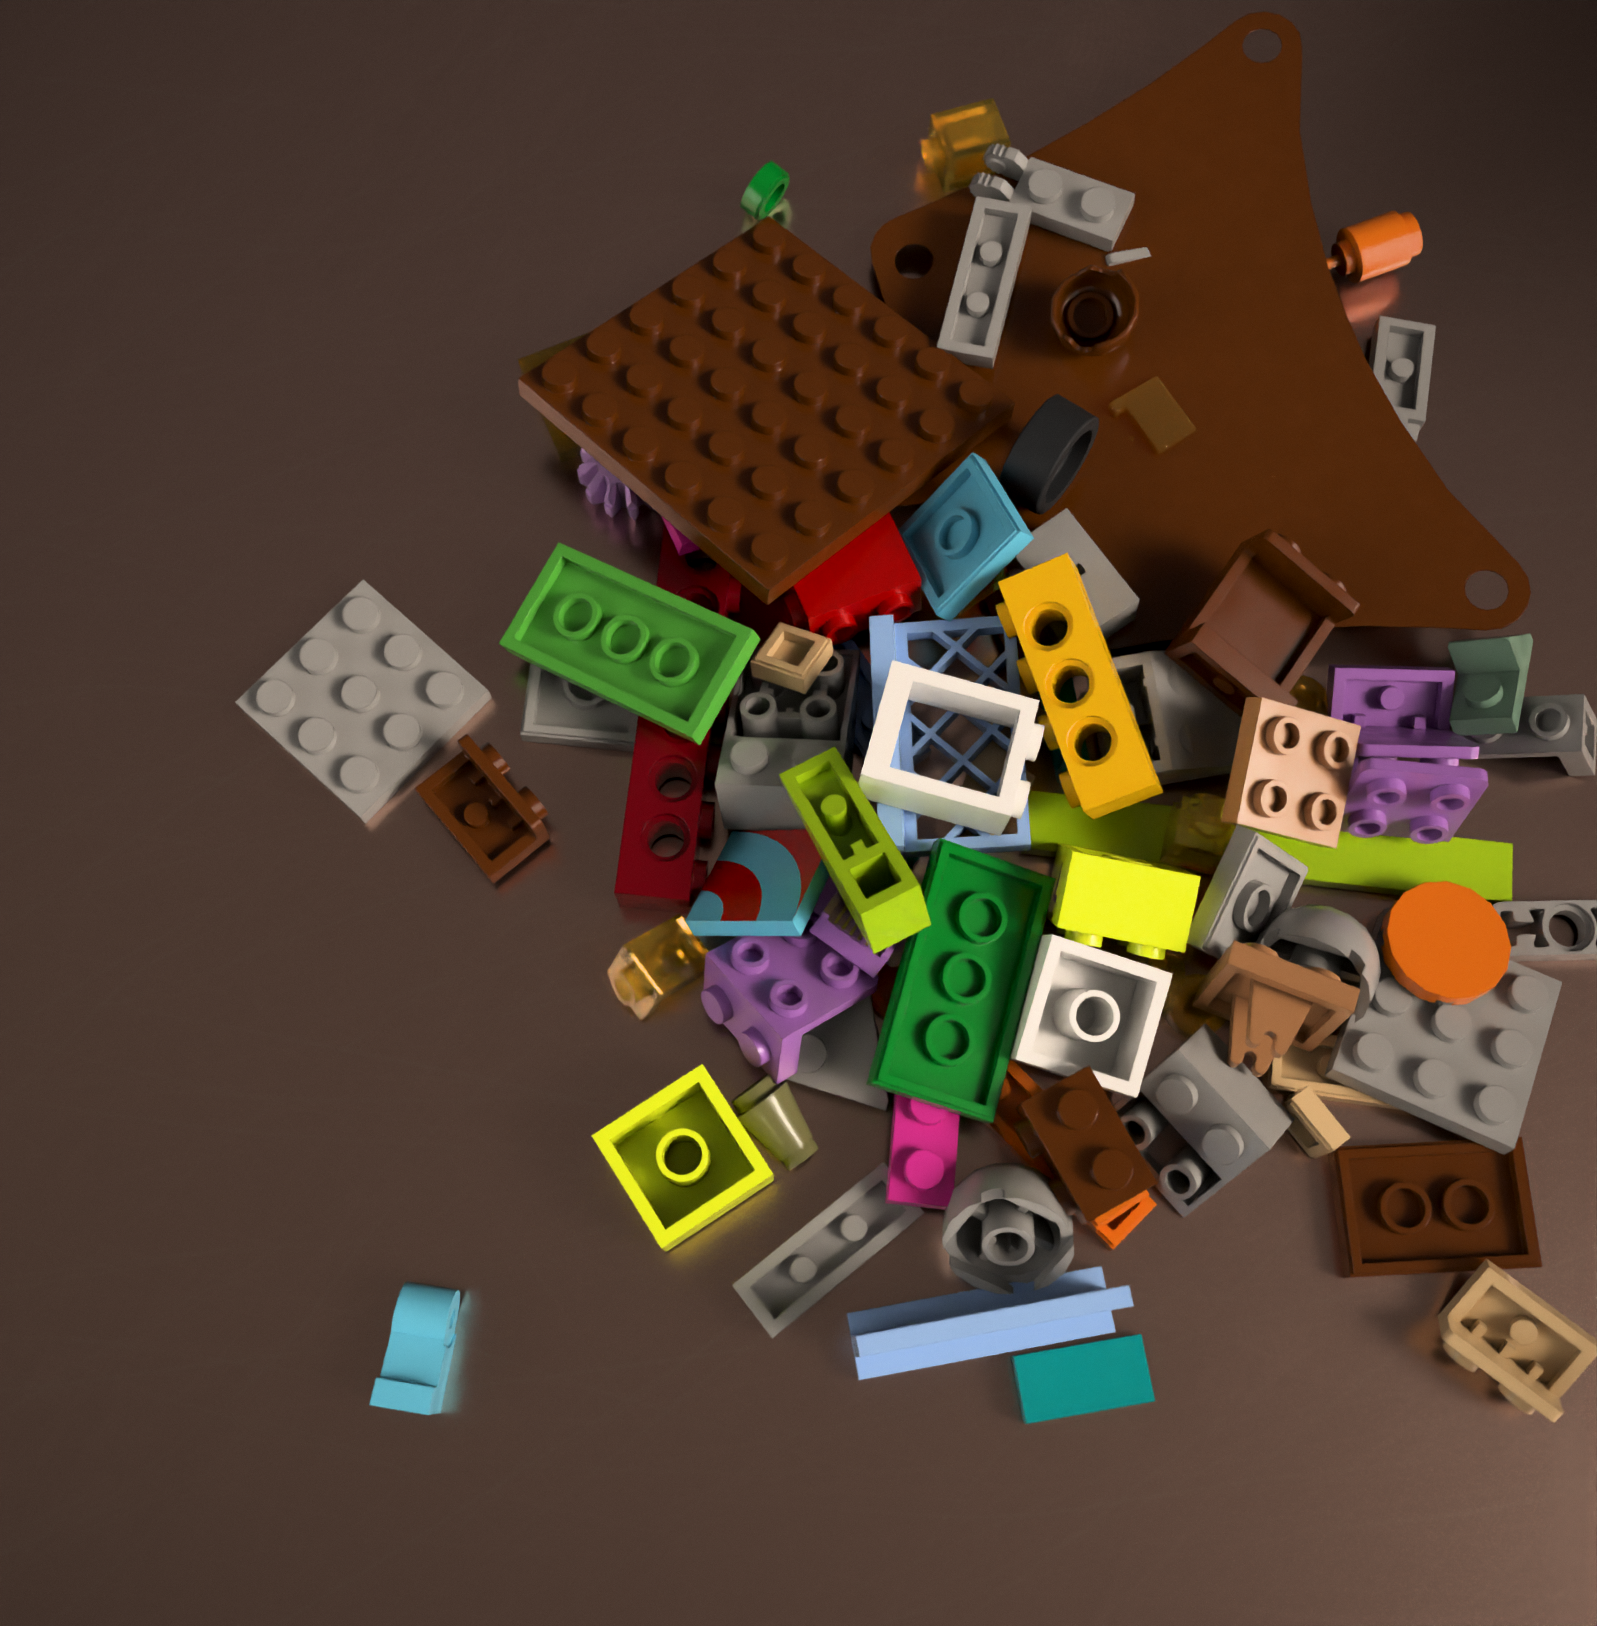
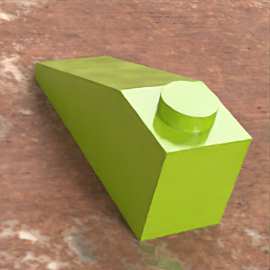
M834 746L780 773L779 777L847 909L873 954L930 926L931 921L919 882L837 748Z

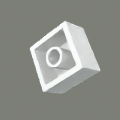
M1053 934L1041 935L1010 1060L1066 1078L1089 1065L1104 1090L1137 1098L1173 973Z

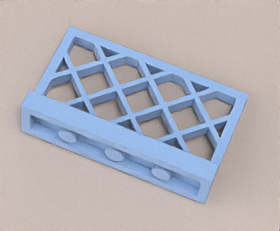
M893 614L869 616L873 727L892 660L920 667L909 658L908 641L934 639L948 650L930 669L931 671L942 674L958 658L980 676L974 683L985 686L990 684L996 689L1021 695L1019 670L1016 660H1018L1017 636L1011 639L1007 637L999 616L953 619L951 622L947 620L904 623H894ZM1004 634L1005 651L989 668L965 650L978 636ZM953 637H961L957 642L951 639ZM1005 666L1007 683L997 676ZM908 700L890 767L917 774L914 771V762L932 744L955 763L939 781L952 784L964 771L987 790L986 794L996 796L1000 779L995 783L971 762L992 740L1007 752L1010 739L1001 733L1005 726L995 723L991 725L987 721L962 715L984 733L962 756L939 737L960 714L947 711L930 729L912 714L911 705L915 701ZM912 728L922 736L914 746ZM1024 762L1020 780L1027 781L1026 764ZM1028 799L1021 819L1016 818L1017 834L990 835L987 832L956 824L942 839L982 853L1030 851L1031 836ZM877 802V815L906 863L907 858L930 856L933 842L939 838L918 839L917 820L921 814ZM967 829L975 835L960 837Z
M1102 1266L1066 1272L1049 1286L1034 1290V1281L1029 1283L1012 1282L1009 1284L1013 1287V1294H997L982 1289H974L847 1313L858 1380L1116 1332L1111 1310L1134 1306L1130 1286L1106 1289Z

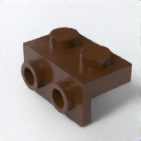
M466 733L457 741L462 751L414 789L494 884L550 839L541 821L549 813L527 786H524L517 792L506 780L504 775L511 769L489 742H486L479 748Z
M1089 1065L1023 1101L1016 1108L1021 1120L1014 1123L1013 1127L1022 1145L1032 1159L1039 1155L1043 1156L1054 1176L1048 1182L1049 1187L1066 1214L1071 1216L1075 1213L1081 1224L1094 1220L1158 1184Z

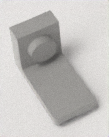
M1585 694L1524 697L1517 733L1462 736L1479 745L1478 759L1558 756L1569 776L1595 775L1597 718Z

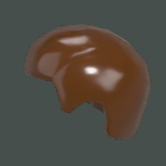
M1089 265L1079 270L1076 274L1069 276L1059 285L1051 299V328L1066 349L1080 355L1103 356L1123 346L1137 326L1140 294L1124 270L1113 271Z

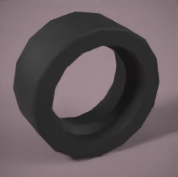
M1059 394L1047 399L1023 428L1003 466L999 482L1008 497L1035 514L1042 515L1051 509L1064 494L1083 465L1097 435L1099 418Z

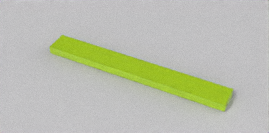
M1030 790L1028 807L1031 850L1021 851V853L1055 857L1058 843L1178 866L1193 873L1214 875L1236 825L1221 822L1223 811L1141 802L1093 820L1083 812L1081 806L1072 809L1065 794ZM1256 831L1308 867V872L1302 885L1401 896L1404 892L1424 882L1448 881L1472 889L1492 905L1498 902L1512 901L1513 843L1452 837L1449 842L1441 841L1433 844H1421L1413 841L1411 838L1383 835L1372 838H1360L1351 835L1349 832L1340 831L1336 849L1318 847Z

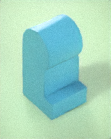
M411 1281L404 1283L395 1306L391 1334L380 1377L375 1379L369 1405L424 1415L441 1413L457 1336L454 1333L460 1306V1291L458 1289Z

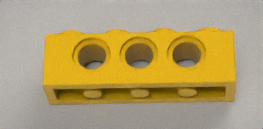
M1065 553L999 581L998 585L1004 602L995 605L997 614L1007 637L1011 639L1018 636L1025 657L1016 660L1017 667L1028 693L1031 695L1039 692L1046 713L1038 716L1037 720L1039 724L1044 725L1043 737L1050 751L1060 748L1068 770L1059 773V780L1071 808L1081 806L1083 812L1094 820L1164 793L1083 581L1069 554ZM1058 620L1067 622L1066 635L1059 643L1051 646L1040 644V633L1048 623ZM1074 676L1089 678V689L1081 700L1073 703L1061 701L1060 691L1068 679ZM1096 732L1110 734L1111 747L1103 758L1095 761L1083 759L1081 748L1088 736Z

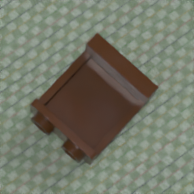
M1267 529L1239 545L1164 654L1241 718L1246 697H1264L1295 706L1298 700L1289 694L1334 626L1340 621L1353 617L1360 604L1346 593V587L1338 578L1322 572L1301 554L1299 546L1292 539Z

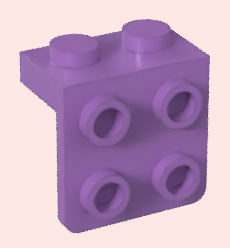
M1328 665L1324 715L1361 726L1355 754L1358 756V763L1368 758L1397 760V757L1420 758L1421 763L1459 766V759H1478L1479 745L1450 730L1449 719L1453 701L1455 670L1448 667Z
M1355 758L1340 831L1349 832L1351 835L1360 838H1372L1383 835L1411 838L1413 841L1421 844H1433L1441 841L1449 842L1489 785L1487 771L1473 767L1368 758L1358 763V758Z
M814 911L801 936H737L709 951L705 956L704 987L701 992V1000L707 1014L715 1023H723L738 1040L740 1049L748 1062L755 1067L761 1066L768 1075L770 1074L776 1084L797 1073L801 1039L804 1033L867 998L877 990V974L874 978L809 932L819 917Z

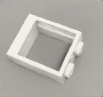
M892 660L858 784L868 800L1001 836L1011 817L1021 819L1027 803L1031 783L1020 780L1025 760L1034 762L1041 745L1044 725L1034 723L1040 700ZM908 700L1013 728L996 796L890 767Z

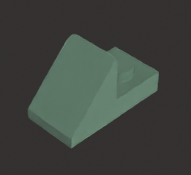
M1531 633L1469 638L1448 643V650L1458 673L1449 719L1454 733L1465 736L1518 732L1533 646Z

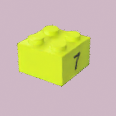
M1058 843L1051 877L1056 878L1046 916L1057 927L1056 932L1064 934L1066 939L1093 947H1101L1103 937L1117 939L1118 945L1127 947L1126 952L1153 959L1164 960L1166 949L1185 953L1201 876L1178 866Z
M703 1064L591 1135L659 1246L665 1252L774 1181V1176L769 1166Z

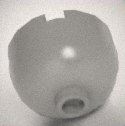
M1315 904L1293 907L1286 910L1265 926L1255 943L1273 949L1279 958L1299 966L1327 969L1338 975L1341 982L1359 988L1360 993L1353 1014L1355 1015V1022L1364 1017L1377 989L1381 973L1376 943L1366 927L1345 912L1331 906Z
M993 1163L974 1170L956 1186L948 1207L945 1209L942 1229L943 1249L945 1248L949 1254V1266L955 1275L975 1288L997 1294H1013V1287L1009 1283H1029L1034 1281V1290L1049 1286L1066 1272L1074 1257L1072 1215L1066 1214L1049 1187L1048 1182L1051 1180L1049 1177L1036 1168L1019 1163Z

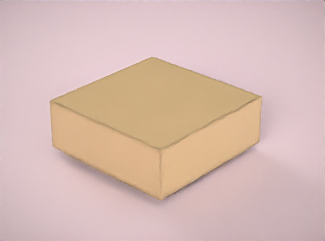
M778 622L750 661L752 676L806 694L833 655L832 639Z
M1309 1085L1280 1102L1295 1118L1287 1128L1310 1158L1313 1157L1315 1159L1333 1152L1351 1138Z

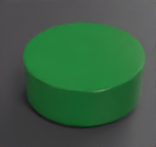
M773 161L766 163L746 188L740 207L756 220L767 217L783 197L789 185V173Z

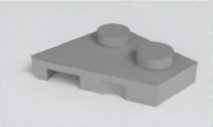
M872 995L804 1033L801 1039L797 1073L786 1080L885 1111L888 1110L891 1101L889 1092L866 1085L879 1040V1031L875 1022L872 1005Z

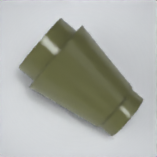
M766 1074L731 1101L739 1112L737 1118L740 1123L779 1161H782L788 1170L801 1164L819 1149V1146L812 1138L813 1135L787 1081L776 1084L770 1074Z

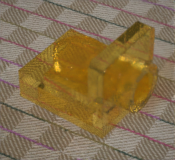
M679 913L624 944L608 969L607 974L611 979L612 988L618 999L626 1006H631L636 1015L643 1020L654 1013L663 999L704 975L705 956L709 951L698 936H694L685 919Z

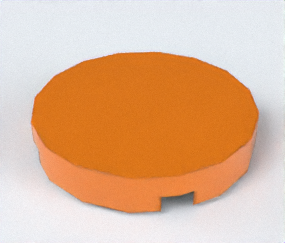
M1448 881L1424 882L1404 892L1383 917L1381 931L1383 930L1384 944L1381 946L1384 962L1397 982L1419 999L1432 1003L1442 1001L1453 1003L1452 1005L1468 1004L1492 990L1508 969L1511 944L1506 924L1493 905L1470 888Z

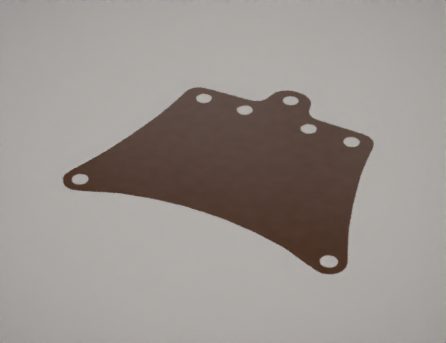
M1263 11L1249 13L1239 18L1149 85L1086 124L1026 156L1028 160L1030 157L1135 193L1134 205L1112 251L1109 252L1030 224L993 369L965 364L1015 402L1012 417L898 505L923 504L972 452L987 461L999 481L1006 459L1023 428L1041 405L1056 394L1061 395L1099 418L1097 435L1083 465L1064 494L1052 508L1039 515L1017 503L1018 513L1030 532L1067 508L1139 598L1135 620L1105 640L1109 650L1173 640L1239 545L1267 529L1292 539L1299 546L1301 554L1322 572L1338 578L1346 587V593L1360 604L1353 617L1338 622L1334 627H1415L1487 631L1503 629L1516 622L1528 608L1531 595L1528 576L1520 564L1455 498L1442 482L1400 421L1366 361L1346 315L1328 268L1311 203L1300 134L1301 37L1294 24L1280 14ZM1261 29L1277 34L1282 45L1281 51L1275 59L1263 63L1249 59L1243 51V42L1247 35ZM1001 173L991 175L992 177L997 176L1005 179L1014 189L1019 182L1005 177ZM969 186L884 223L874 235L870 247L872 263L884 303L935 342L939 340L976 197H973V194L970 193ZM919 244L929 249L933 255L932 268L926 275L920 278L911 279L904 277L895 267L896 255L907 245ZM1147 247L1151 255L1150 257L1109 267L1105 258L1109 253ZM1089 265L1113 271L1124 270L1140 294L1137 326L1123 346L1103 356L1080 355L1066 349L1050 325L1051 299L1059 285L1066 278ZM1488 570L1496 572L1507 583V599L1501 606L1485 610L1476 607L1467 598L1465 591L1467 580L1471 575L1479 571ZM1001 573L982 590L991 616H998L995 605L1004 602L998 582L1006 578ZM1042 629L1039 637L1040 644L1045 646L1055 645L1044 629ZM998 634V637L1005 648L1004 634ZM1017 636L1018 659L1025 657V654Z

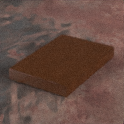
M1518 1137L1515 1149L1505 1155L1471 1140L1342 1146L1328 1153L1344 1278L1476 1271L1486 1258L1502 1270L1542 1267L1522 1137Z

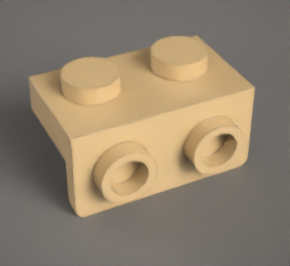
M1487 1258L1438 1315L1441 1338L1445 1341L1442 1346L1452 1359L1471 1372H1476L1481 1368L1500 1383L1498 1385L1499 1390L1514 1406L1530 1415L1537 1410L1554 1423L1564 1413L1560 1398L1597 1357L1596 1338Z

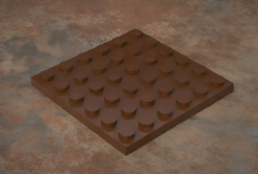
M770 216L518 378L519 395L766 605H769L1009 421L1015 406L1013 400L955 356L937 348L935 341Z

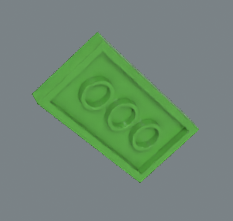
M558 542L499 644L509 653L685 739L701 745L761 639L751 628Z

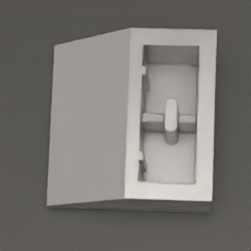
M1206 1023L1142 1079L1137 1098L1124 1095L1113 1105L1158 1184L1154 1186L1183 1218L1269 1151L1295 1120L1257 1077L1253 1076L1252 1072L1243 1062L1235 1068L1227 1064L1228 1046Z

